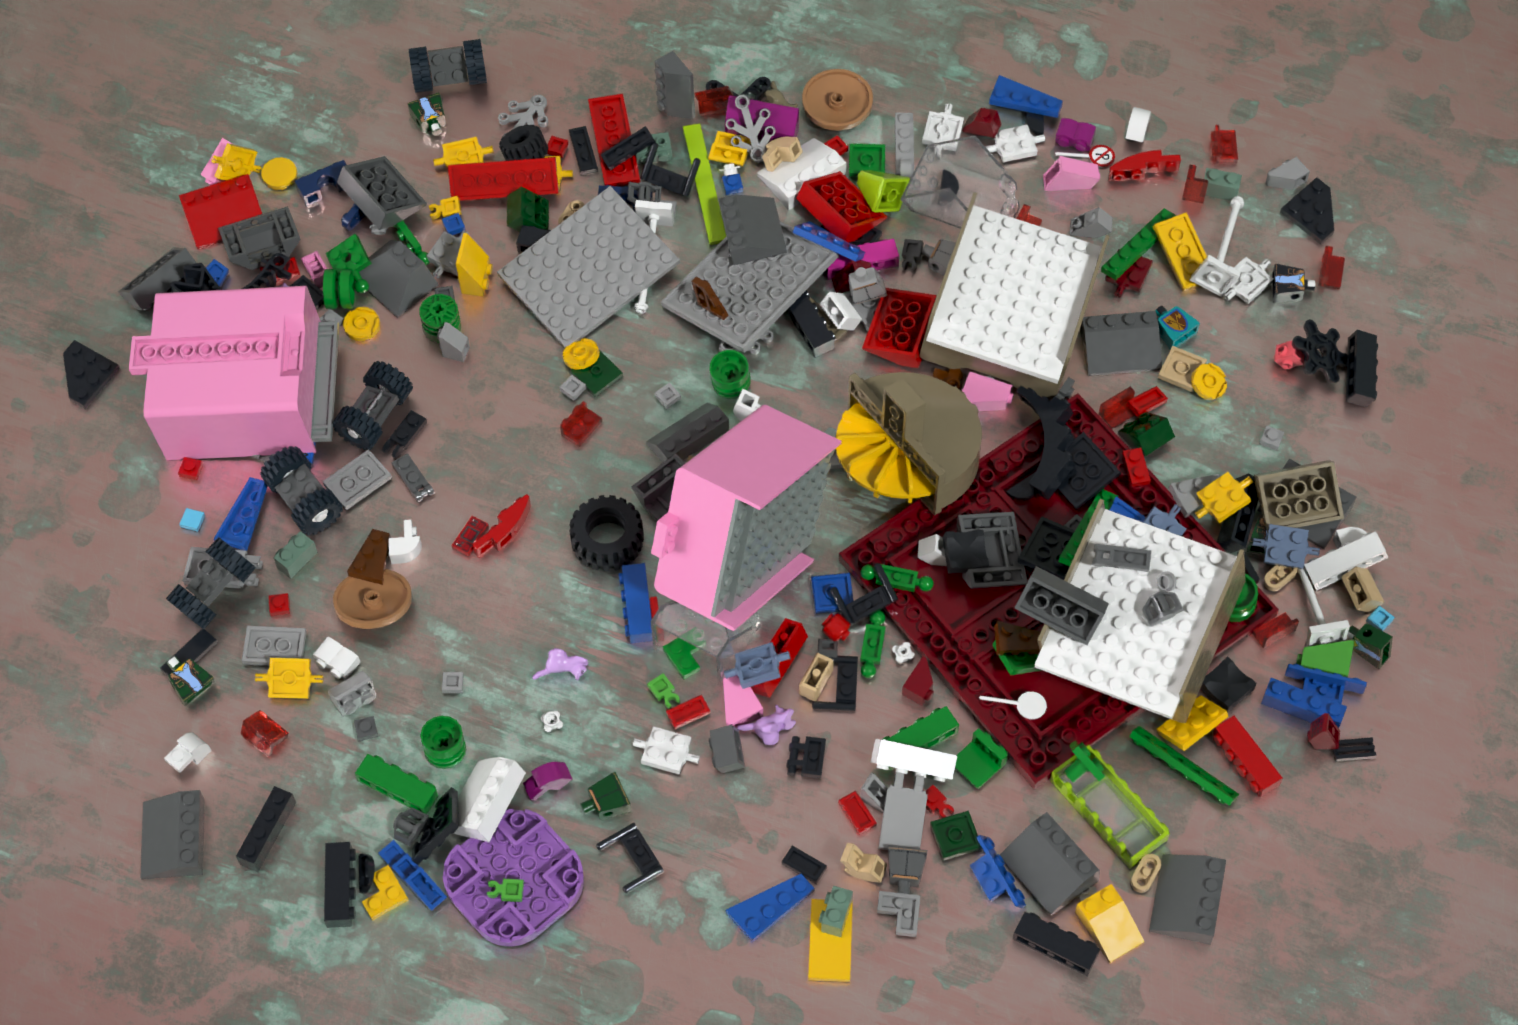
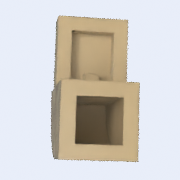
M780 137L772 140L766 145L767 151L762 158L767 171L771 172L782 161L795 162L803 152L798 137Z
M847 843L840 861L846 866L845 872L853 877L869 882L881 883L887 867V863L878 855L864 854L852 843Z

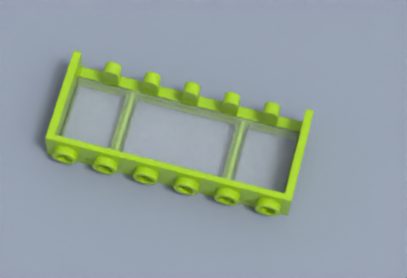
M1088 745L1086 747L1090 750V757L1092 759L1096 757L1105 769L1103 770L1105 777L1100 782L1088 771L1074 783L1067 777L1064 770L1077 760L1076 755L1052 771L1050 782L1131 870L1142 857L1150 854L1164 842H1167L1170 835L1169 829L1164 823L1159 822L1150 808H1147L1142 803L1139 795L1133 793L1128 788L1126 781L1115 774L1113 767L1104 762L1100 753Z

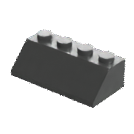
M671 51L655 60L654 72L657 85V106L667 116L693 119L695 118L693 74L679 57Z
M174 247L118 292L135 309H144L145 311L153 305L152 302L155 300L156 293H167L166 291L171 288L173 281L181 282L180 280L184 277V266L195 264L196 261L186 248Z
M705 403L646 441V444L662 463L674 454H677L684 460L729 431V419L717 405Z
M1036 566L1015 609L1088 645L1109 603Z

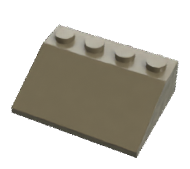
M1327 460L1254 474L1256 492L1267 533L1269 524L1298 528L1344 519L1334 461Z

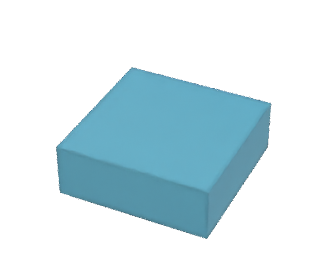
M186 508L179 524L180 527L199 532L205 513Z
M1378 606L1367 617L1366 621L1373 627L1384 631L1395 617L1381 606Z

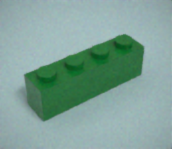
M945 706L943 708H936L929 716L918 718L913 725L902 727L897 731V734L891 737L886 736L882 740L930 749L957 734L959 723L948 707Z
M367 754L355 772L358 782L410 809L415 808L425 814H428L439 797L436 787L432 783L427 781L424 783L416 775L404 773L400 767L395 764L389 765L377 755L373 757Z

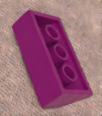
M729 95L725 118V132L744 136L726 127V121L733 118L738 124L747 128L742 110L735 105L737 97ZM741 98L740 103L742 105H745L746 100L744 98ZM750 99L748 108L754 126L762 109L767 108L771 112V116L766 119L757 136L758 140H762L765 135V128L770 125L775 127L776 133L770 138L769 142L780 137H797L799 131V108ZM763 111V112H762V115H763L764 117H767V116H768V112H767V111ZM729 121L728 125L734 127V122ZM772 128L767 129L768 134H773Z

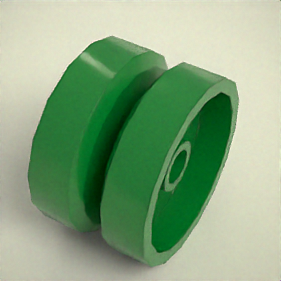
M325 269L323 297L327 310L337 309L339 302L343 309L354 308L355 281L352 269H342L339 276L335 269Z
M1245 574V583L1229 619L1230 622H1241L1248 619L1254 613L1257 606L1258 586L1248 574Z

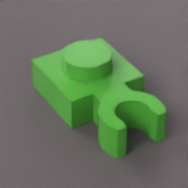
M664 673L647 683V687L658 701L664 698L667 709L672 708L669 703L670 700H675L677 704L680 703L679 696L672 693L675 691V687Z
M503 879V884H499L496 881L488 882L489 887L496 888L493 892H487L489 898H496L501 895L502 901H523L524 880Z

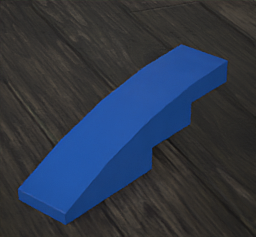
M395 840L378 852L382 860L389 865L401 881L431 911L447 898L421 866L419 867L414 863L408 853H405Z

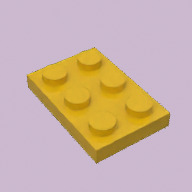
M1200 695L1195 699L1186 723L1169 719L1157 728L1158 735L1185 751L1229 716L1225 709Z

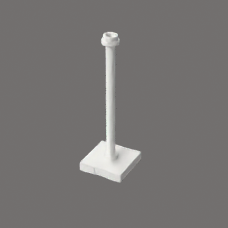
M1239 196L1231 200L1232 210L1217 259L1208 255L1190 278V281L1220 297L1228 291L1241 274V271L1223 263L1239 209L1244 207V200Z
M636 200V214L646 224H649V228L654 233H656L657 225L673 226L672 203ZM647 289L639 294L638 303H635L634 308L637 313L644 314L648 310V305L645 304Z
M1305 566L1303 569H1298L1318 624L1309 627L1304 647L1346 641L1350 628L1348 620L1326 624Z

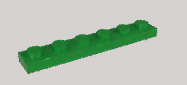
M1165 208L1161 210L1101 267V272L1117 280L1159 240L1153 225L1177 215Z
M1104 489L1097 494L1060 555L1058 562L1067 566L1071 565L1099 500H1104L1105 509L1109 510L1113 505L1115 497H1118V495Z
M1141 726L1135 728L1129 737L1133 739L1135 744L1145 747L1154 757L1161 758L1167 762L1170 768L1183 773L1186 779L1199 784L1202 790L1215 795L1221 803L1230 806L1240 795Z

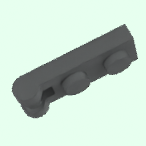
M408 453L391 462L393 468L417 503L421 502L427 495L435 494L432 486L427 482Z
M1095 544V558H1093L1092 565L1149 572L1152 550ZM1110 553L1109 559L1103 558V554Z

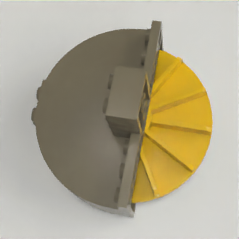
M895 372L877 375L864 380L854 373L849 376L848 408L843 412L835 438L842 441L841 445L836 448V454L840 464L847 473V478L874 492L873 497L879 498L880 495L907 499L908 503H912V498H919L930 512L936 515L942 511V508L961 497L970 487L977 474L982 440V427L978 417L979 411L977 406L972 404L967 399L965 393L961 392L956 386L953 387L942 380L928 375Z

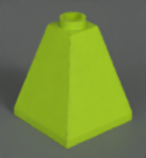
M861 170L857 176V185L873 212L900 211L910 178L872 170Z

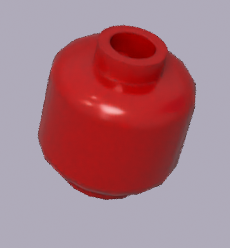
M831 613L821 624L823 626L822 632L832 641H839L840 639L844 641L851 633L848 631L851 626L850 622L839 613L834 615Z

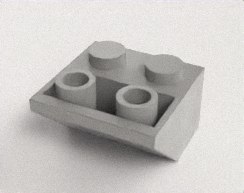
M363 671L328 691L330 699L342 717L354 713L357 708L371 703L377 697L372 680Z

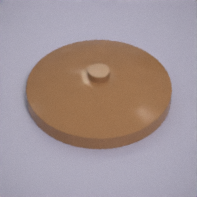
M831 69L818 73L807 82L802 94V106L807 117L814 124L828 130L840 131L858 126L869 116L873 105V93L868 82L860 75L844 69Z
M386 569L384 572L383 585L348 576L337 586L333 595L336 615L344 623L361 629H374L392 624L404 616L411 605L412 592L409 582L401 574Z

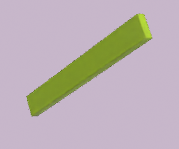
M699 123L683 126L691 167L695 158L701 160L695 177V185L709 246L717 245L726 237V232L701 125Z

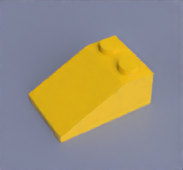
M464 233L456 260L461 294L483 297L484 290L488 289V275L492 274L493 264H490L489 256L468 233Z
M1112 884L1077 904L1075 914L1109 963L1144 943L1124 901Z

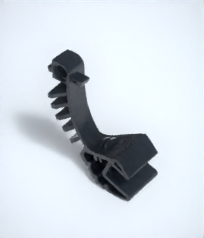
M282 253L273 254L269 261L261 257L260 265L264 267L263 270L251 283L241 289L275 287L276 276L281 279L282 277L287 280L291 279L292 273L287 271L290 267V257ZM202 263L184 266L185 283L178 281L171 283L172 293L222 290ZM276 263H281V264H283V265L277 266V265H275V264H276Z

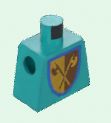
M1159 306L1155 310L1158 316L1159 335L1169 350H1171L1172 346L1178 347L1198 333L1200 323L1180 307L1175 306L1167 311L1163 306Z

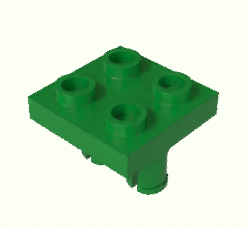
M1075 740L1069 746L1077 756V760L1064 770L1067 777L1074 783L1088 771L1100 782L1105 777L1103 765L1096 757L1093 759L1090 757V750L1083 742L1078 744Z

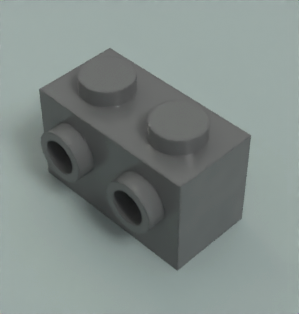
M733 725L710 730L711 738H709V745L714 754L712 757L714 768L722 773L744 768L745 763L739 730Z

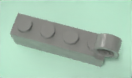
M895 113V175L909 177V184H914L913 113Z

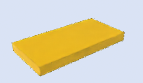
M1187 212L1154 224L1153 229L1182 292L1198 286V284L1190 281V278L1206 259L1207 255Z
M811 899L808 980L850 982L853 901L842 936L837 937L821 932L822 923H819V917L822 910L826 911L827 904H825V899Z

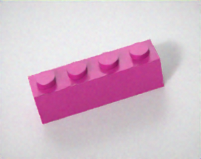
M884 239L879 242L858 245L865 252L862 260L871 262V266L876 271L899 267V253L894 239ZM839 254V257L825 270L827 279L832 280L851 259Z

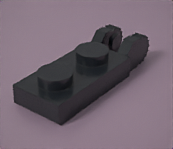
M411 410L390 436V439L383 445L382 451L387 453L396 444L397 446L392 452V457L397 459L426 425L427 419Z

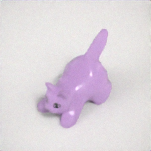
M554 648L548 653L549 657L546 662V668L536 672L532 678L535 680L550 673L571 672L576 680H579L587 671L588 660L576 655L568 657L564 650Z
M775 705L776 711L774 714L761 717L755 723L739 725L737 729L742 731L754 730L764 744L775 745L779 741V732L781 730H789L795 725L796 721L791 719L794 710L791 708L784 709Z

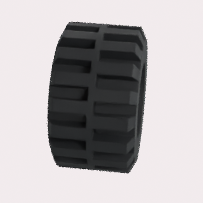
M524 125L512 129L499 142V148L505 161L544 158L548 153V145L540 128L535 125Z

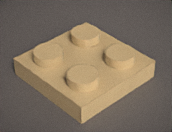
M1172 346L1158 374V379L1193 392L1194 389L1191 384L1192 373L1201 364H1206L1207 359Z

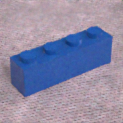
M645 563L622 565L623 573H619L620 585L624 584V590H621L622 602H626V607L623 608L624 619H628V625H625L626 637H630L631 644L654 641Z
M1270 678L1261 702L1262 705L1309 723L1324 713H1329L1338 728L1347 709L1345 705L1274 678Z

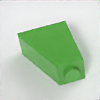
M1347 640L1304 647L1302 654L1297 655L1296 664L1305 668L1320 669L1322 672L1337 673L1343 677H1348L1354 641Z

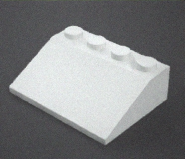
M815 138L801 145L803 152L795 162L782 161L773 172L767 171L766 167L757 172V176L788 210L800 204L796 198L805 181L839 171L846 175V162L835 150Z
M495 757L477 761L458 797L459 827L453 834L490 842L526 774L515 760Z

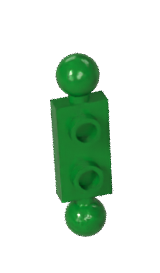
M404 220L394 225V228H398L396 233L400 241H404L406 243L405 246L420 258L425 265H428L430 263L426 258L428 253L422 251L421 245Z
M881 564L893 588L911 592L915 591V586H919L925 592L933 588L934 582L929 576L917 578L918 571ZM865 565L862 567L861 576L865 580L877 578L876 585L883 586L874 566Z
M882 611L872 614L870 616L872 624H866L860 662L865 663L861 667V674L867 679L874 677L876 674L874 664L880 665L886 630L885 626H880L885 621V615Z

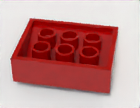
M841 171L805 181L796 198L828 231L848 243L857 240L887 218L883 212H873L862 192Z
M249 174L179 195L197 250L223 242L219 227L262 214Z
M886 288L887 296L879 300L862 349L901 366L919 368L922 360L920 351L937 295Z

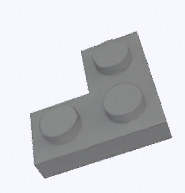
M879 891L877 913L898 915L896 935L916 937L920 895Z

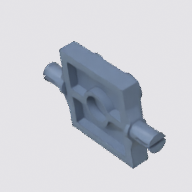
M1174 504L1169 513L1163 512L1154 506L1143 521L1145 524L1182 536L1186 530L1175 519V516L1182 509Z
M1269 524L1268 535L1265 540L1253 538L1252 546L1264 547V563L1297 569L1304 568V560L1307 554L1319 556L1320 548L1308 546L1309 530Z
M771 642L736 653L735 668L724 671L726 679L738 676L742 689L780 678L779 663L791 659L789 651L777 654Z

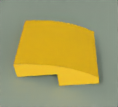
M717 131L708 160L728 164L734 163V165L743 167L749 152H747V149L735 147L731 144V138L736 136V134ZM738 135L742 138L743 142L751 145L748 137ZM738 138L733 139L735 144H739Z

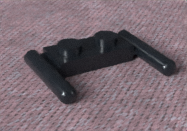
M653 142L640 179L689 197L701 160L699 158L694 159L688 177L653 165L659 146L658 143Z
M876 563L874 569L883 586L847 604V606H845L836 587L830 589V593L841 615L850 622L851 626L899 600L880 563Z
M837 655V658L828 657L833 659V663H838L836 702L814 701L812 708L855 711L858 656Z
M635 823L596 844L597 849L601 851L621 840V843L642 876L623 886L624 893H629L664 873L662 866Z

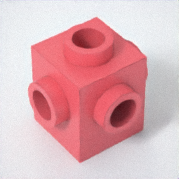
M1287 341L1276 345L1274 361L1287 370L1303 365L1305 355L1293 348L1292 341Z

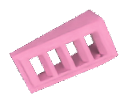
M318 251L302 257L301 261L313 283L318 288L323 287L324 271L327 267Z

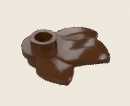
M934 368V378L942 380L953 387L956 386L960 391L962 390L961 380L963 373L960 368L950 369L949 372Z

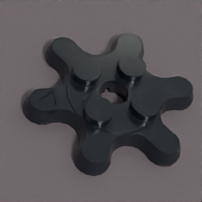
M1309 319L1303 326L1307 338L1295 336L1292 340V346L1305 355V364L1303 366L1305 374L1312 375L1318 369L1325 375L1327 382L1337 383L1340 377L1336 366L1347 367V354L1340 352L1336 346L1340 334L1334 328L1329 329L1327 334H1323L1318 330L1316 323Z

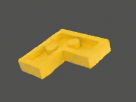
M389 865L374 872L373 881L379 892L363 900L362 904L373 921L408 901V897Z

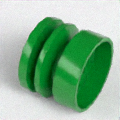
M434 294L422 302L419 308V315L423 332L430 341L440 343L437 338L440 328H443L445 322L451 324L459 331L461 330L458 306L453 298L444 294Z
M724 350L712 358L709 371L712 386L719 396L726 399L739 398L742 389L748 391L751 384L749 364L742 353L735 350Z
M437 716L425 723L420 737L428 762L436 768L442 769L452 768L459 764L465 757L467 749L462 728L458 721L450 716Z

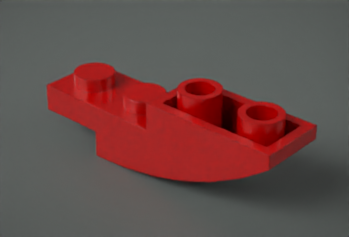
M1161 150L1138 153L1112 165L1109 169L1108 181L1144 179L1145 173L1179 171L1181 157L1180 155H1162Z
M528 494L516 499L509 508L503 509L497 516L499 524L492 526L489 532L474 541L472 544L473 551L478 558L493 547L499 552L515 537L524 524L531 507Z

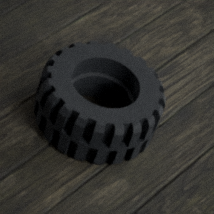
M600 495L598 499L590 498L587 504L583 502L579 506V510H575L573 518L570 520L569 532L572 549L576 557L582 560L584 565L587 567L592 565L594 570H599V568H602L603 571H609L611 568L619 570L620 566L629 565L631 559L635 560L638 557V552L642 550L644 532L640 513L638 510H635V506L629 502L627 504L626 499L622 497L616 499L614 495H609V497ZM603 523H614L625 530L624 534L612 543H599L589 537L592 529Z

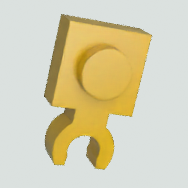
M458 196L440 200L441 205H429L430 211L436 210L435 213L430 214L432 219H438L441 215L444 218L456 213L462 215Z

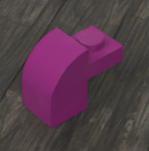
M549 762L532 770V776L523 782V785L530 800L536 801L549 789H562L573 778L565 762Z

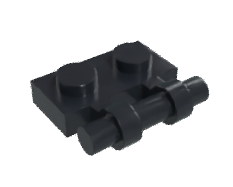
M793 736L792 742L789 744L790 757L786 764L788 768L787 774L795 776L796 769L799 768L802 769L801 776L821 778L826 739L806 736L804 744L800 743V737ZM799 752H804L803 760H797Z

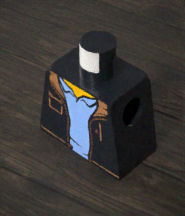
M1281 264L1274 265L1272 272L1273 303L1301 301L1305 291L1315 290V280H1305V271L1303 269Z

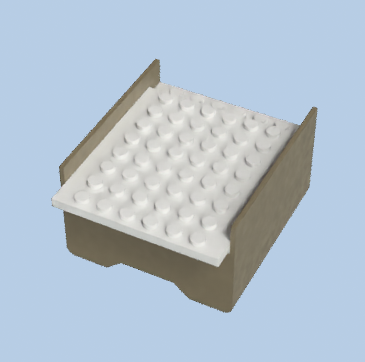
M973 192L931 311L920 357L923 360L950 369L969 368L1008 381L1017 389L1020 386L1026 389L1029 387L1040 397L1045 396L1051 401L1058 393L1071 358L1109 235L1105 236L1103 245L1098 246L975 206L977 193Z
M1100 499L1064 581L1108 602L1109 605L1088 645L1044 624L1037 640L1040 653L1035 662V667L1177 722L1186 723L1244 586V550L1240 549L1238 556L1226 553L1106 510L1104 500ZM1104 544L1152 550L1149 572L1093 566L1092 561L1095 558L1094 545ZM1104 553L1103 558L1109 559L1110 553ZM1165 571L1172 572L1176 578V586L1174 590L1169 592L1177 594L1184 611L1151 627L1142 609L1153 594L1165 592L1157 586L1158 576ZM1165 596L1170 609H1174L1175 606L1171 597ZM1151 603L1149 609L1151 611L1153 618L1155 619L1156 617H1158V615L1155 611L1153 604Z

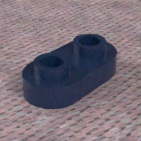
M355 203L341 219L342 227L349 231L353 230L365 216Z

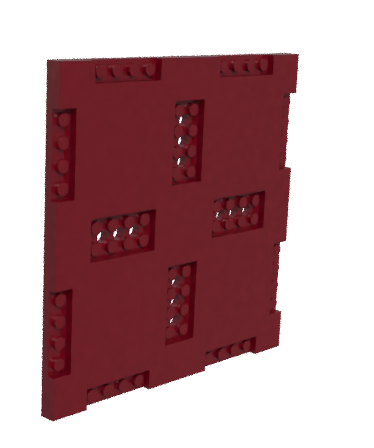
M1079 393L1068 399L1067 401L1071 404L1070 407L1073 415L1065 425L1072 430L1071 433L1074 439L1084 432L1121 472V475L1107 485L1104 490L1118 495L1119 499L1145 517L1154 506L1163 512L1169 513L1174 504L1177 505L1170 491L1149 469L1150 484L1131 487L1122 452L1130 450V448ZM1038 419L980 458L977 474L970 487L956 501L942 508L940 513L933 515L919 499L839 553L840 563L862 588L865 587L868 592L875 590L881 585H876L877 578L865 580L861 576V569L865 565L874 566L876 563L918 571L917 578L923 576L932 578L934 582L933 588L927 592L922 591L919 586H915L914 592L893 588L899 600L883 609L908 637L910 645L921 658L923 656L926 657L928 666L958 701L961 700L995 741L1006 750L1009 761L1034 790L1051 778L1053 770L1075 755L1069 746L1072 742L1076 740L1078 744L1083 742L1085 746H1093L1120 725L1130 722L1146 709L1043 670L1010 675L992 645L995 641V628L992 627L991 623L1000 621L1042 631L1044 623L1015 609L1026 585L971 589L962 578V573L948 574L947 566L930 565L919 559L918 546L919 540L937 534L943 537L945 532H957L958 515L985 514L993 511L1000 513L1014 512L1018 536L1025 540V543L1020 545L1021 551H1023L1041 516L1063 526L1076 514L1083 519L1097 494L1078 510L1069 503L1058 489L1049 500L1044 499L1038 494L1027 501L1015 498L1013 500L1006 494V491L1037 471L1044 449V430L1041 419ZM1181 510L1178 512L1175 519L1186 528L1182 537L1224 551L1191 514L1185 518ZM1024 565L1028 582L1034 569ZM1259 587L1257 606L1254 613L1248 619L1241 622L1228 621L1213 659L1240 639L1250 636L1277 616L1279 609ZM1008 611H1014L1016 612L1017 616L1014 618H1010L1007 616L1006 613ZM983 632L987 637L979 639L976 637V634ZM1036 692L1044 697L1047 708L1040 718L1027 719L1020 715L1017 705L981 700L979 697L987 696L1018 701L1022 694Z

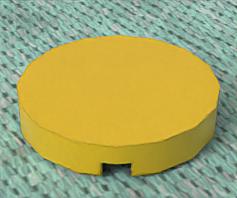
M283 157L274 158L264 164L261 170V177L270 189L284 190L290 184L292 186L295 183L297 168L290 159Z
M357 307L352 312L349 311L343 320V327L349 338L356 341H366L373 338L380 330V319L373 309Z
M583 338L581 341L573 342L565 347L563 350V360L566 366L571 369H585L597 361L600 351L596 342Z
M1201 364L1192 373L1191 384L1193 389L1205 400H1214L1221 397L1227 388L1226 376L1220 367L1215 364Z

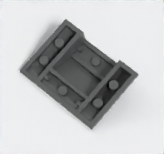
M288 206L218 228L230 262L251 270L263 267L260 265L261 257L267 261L276 253H282L289 257L301 240Z
M390 240L369 257L372 264L359 272L362 279L369 283L368 292L396 318L439 286L425 263L401 241Z
M674 454L631 486L645 511L656 522L668 513L676 471L685 464L677 454Z
M1014 512L958 515L957 532L984 531L985 550L989 561L988 568L968 569L966 573H962V578L968 586L973 589L1026 585L1025 567L1023 564L1018 563V558L1022 551Z

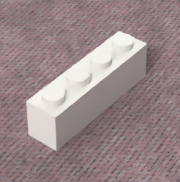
M1375 531L1364 534L1356 541H1349L1337 550H1329L1324 556L1312 558L1304 566L1317 591L1341 580V576L1353 568H1367L1387 559L1388 555Z
M875 739L871 763H876V768L888 770L889 766L895 767V772L907 774L909 770L915 772L914 776L918 775L926 778L928 774L934 776L933 780L945 782L946 778L953 779L957 756Z

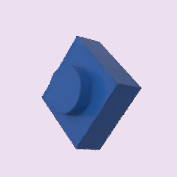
M740 173L722 176L726 195L743 192Z
M459 213L442 219L446 232L451 235L465 230Z

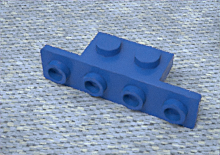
M1288 664L1285 671L1286 677L1304 681L1303 690L1342 704L1344 690L1363 694L1367 686V682L1359 678L1343 677L1337 673L1330 674L1322 672L1320 669L1305 668L1299 664Z
M982 835L976 837L985 855L972 863L970 867L988 899L993 901L1007 891L1016 907H1025V897L1014 884L1015 879L1012 874L1005 869V862L994 849L995 844L992 839Z

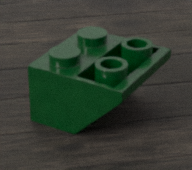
M523 187L518 188L507 196L508 227L519 232L522 225L548 230L549 200Z
M1148 412L1139 415L1133 422L1126 423L1118 431L1119 435L1132 449L1142 448L1144 456H1147L1175 438L1167 417Z

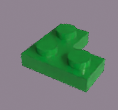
M694 628L664 645L663 651L684 680L700 671V666L691 654L707 645L697 628Z

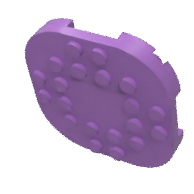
M508 809L505 811L490 842L469 838L462 845L459 846L457 844L450 851L444 863L443 882L451 902L486 940L501 946H519L535 939L576 904L583 890L584 874L577 853L571 850L548 825L546 819L531 810ZM503 879L524 880L523 901H502L501 895L496 898H489L487 892H493L496 888L489 887L488 882L496 881L499 884H503Z

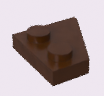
M696 276L691 282L698 305L720 319L725 320L729 315L713 291L710 283Z

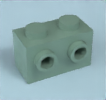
M669 133L651 134L659 145L653 162L672 160ZM651 145L635 154L637 165L645 164Z
M1206 168L1200 194L1231 201L1238 195L1242 175L1214 168Z
M300 531L297 535L292 536L288 544L279 549L273 558L277 568L291 579L318 552L315 542Z
M833 886L832 891L827 892L825 904H827L826 911L822 910L819 917V923H822L821 932L837 937L842 936L853 900V891Z

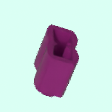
M1062 118L1056 133L1055 143L1062 147H1074L1079 151H1090L1096 126L1077 122L1069 118Z

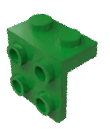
M978 728L973 733L972 742L956 755L955 769L975 788L979 789L1006 765L1008 755L1001 745H997L992 741V737L987 732H983Z

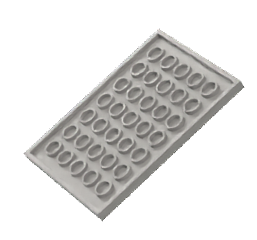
M609 186L497 271V274L565 348L573 342L580 341L637 297L643 290L654 284L680 263V259L617 192Z
M780 221L787 253L734 265L726 236L661 301L662 307L745 353L839 257V254L794 234V228ZM696 276L710 283L713 291L729 315L725 320L720 319L698 305L691 282Z

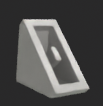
M871 773L860 789V798L866 804L883 813L887 787L874 773Z

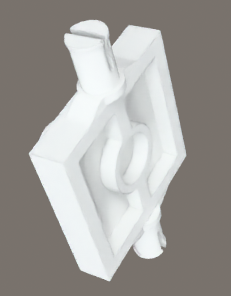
M949 104L945 105L944 112L929 111L922 144L935 146L933 154L937 156L938 152V157L941 156L942 148L957 150L964 117L951 114L953 108L951 104L950 106Z
M1028 125L998 130L994 138L995 145L985 146L986 154L997 152L1003 162L1036 156L1038 150L1035 143L1045 142L1044 134L1033 136Z
M1245 257L1233 267L1241 271L1240 277L1229 288V291L1223 295L1224 299L1229 301L1236 295L1249 304L1273 283V278L1265 271L1271 265L1270 260L1265 259L1261 264H1257Z
M653 727L650 737L646 741L636 738L633 741V746L644 749L641 764L680 774L682 766L686 761L698 764L700 756L689 753L690 736Z

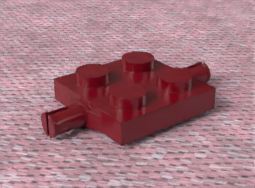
M1141 256L1117 280L1106 275L1105 281L1117 286L1114 295L1120 298L1124 289L1140 292L1151 269L1153 260Z

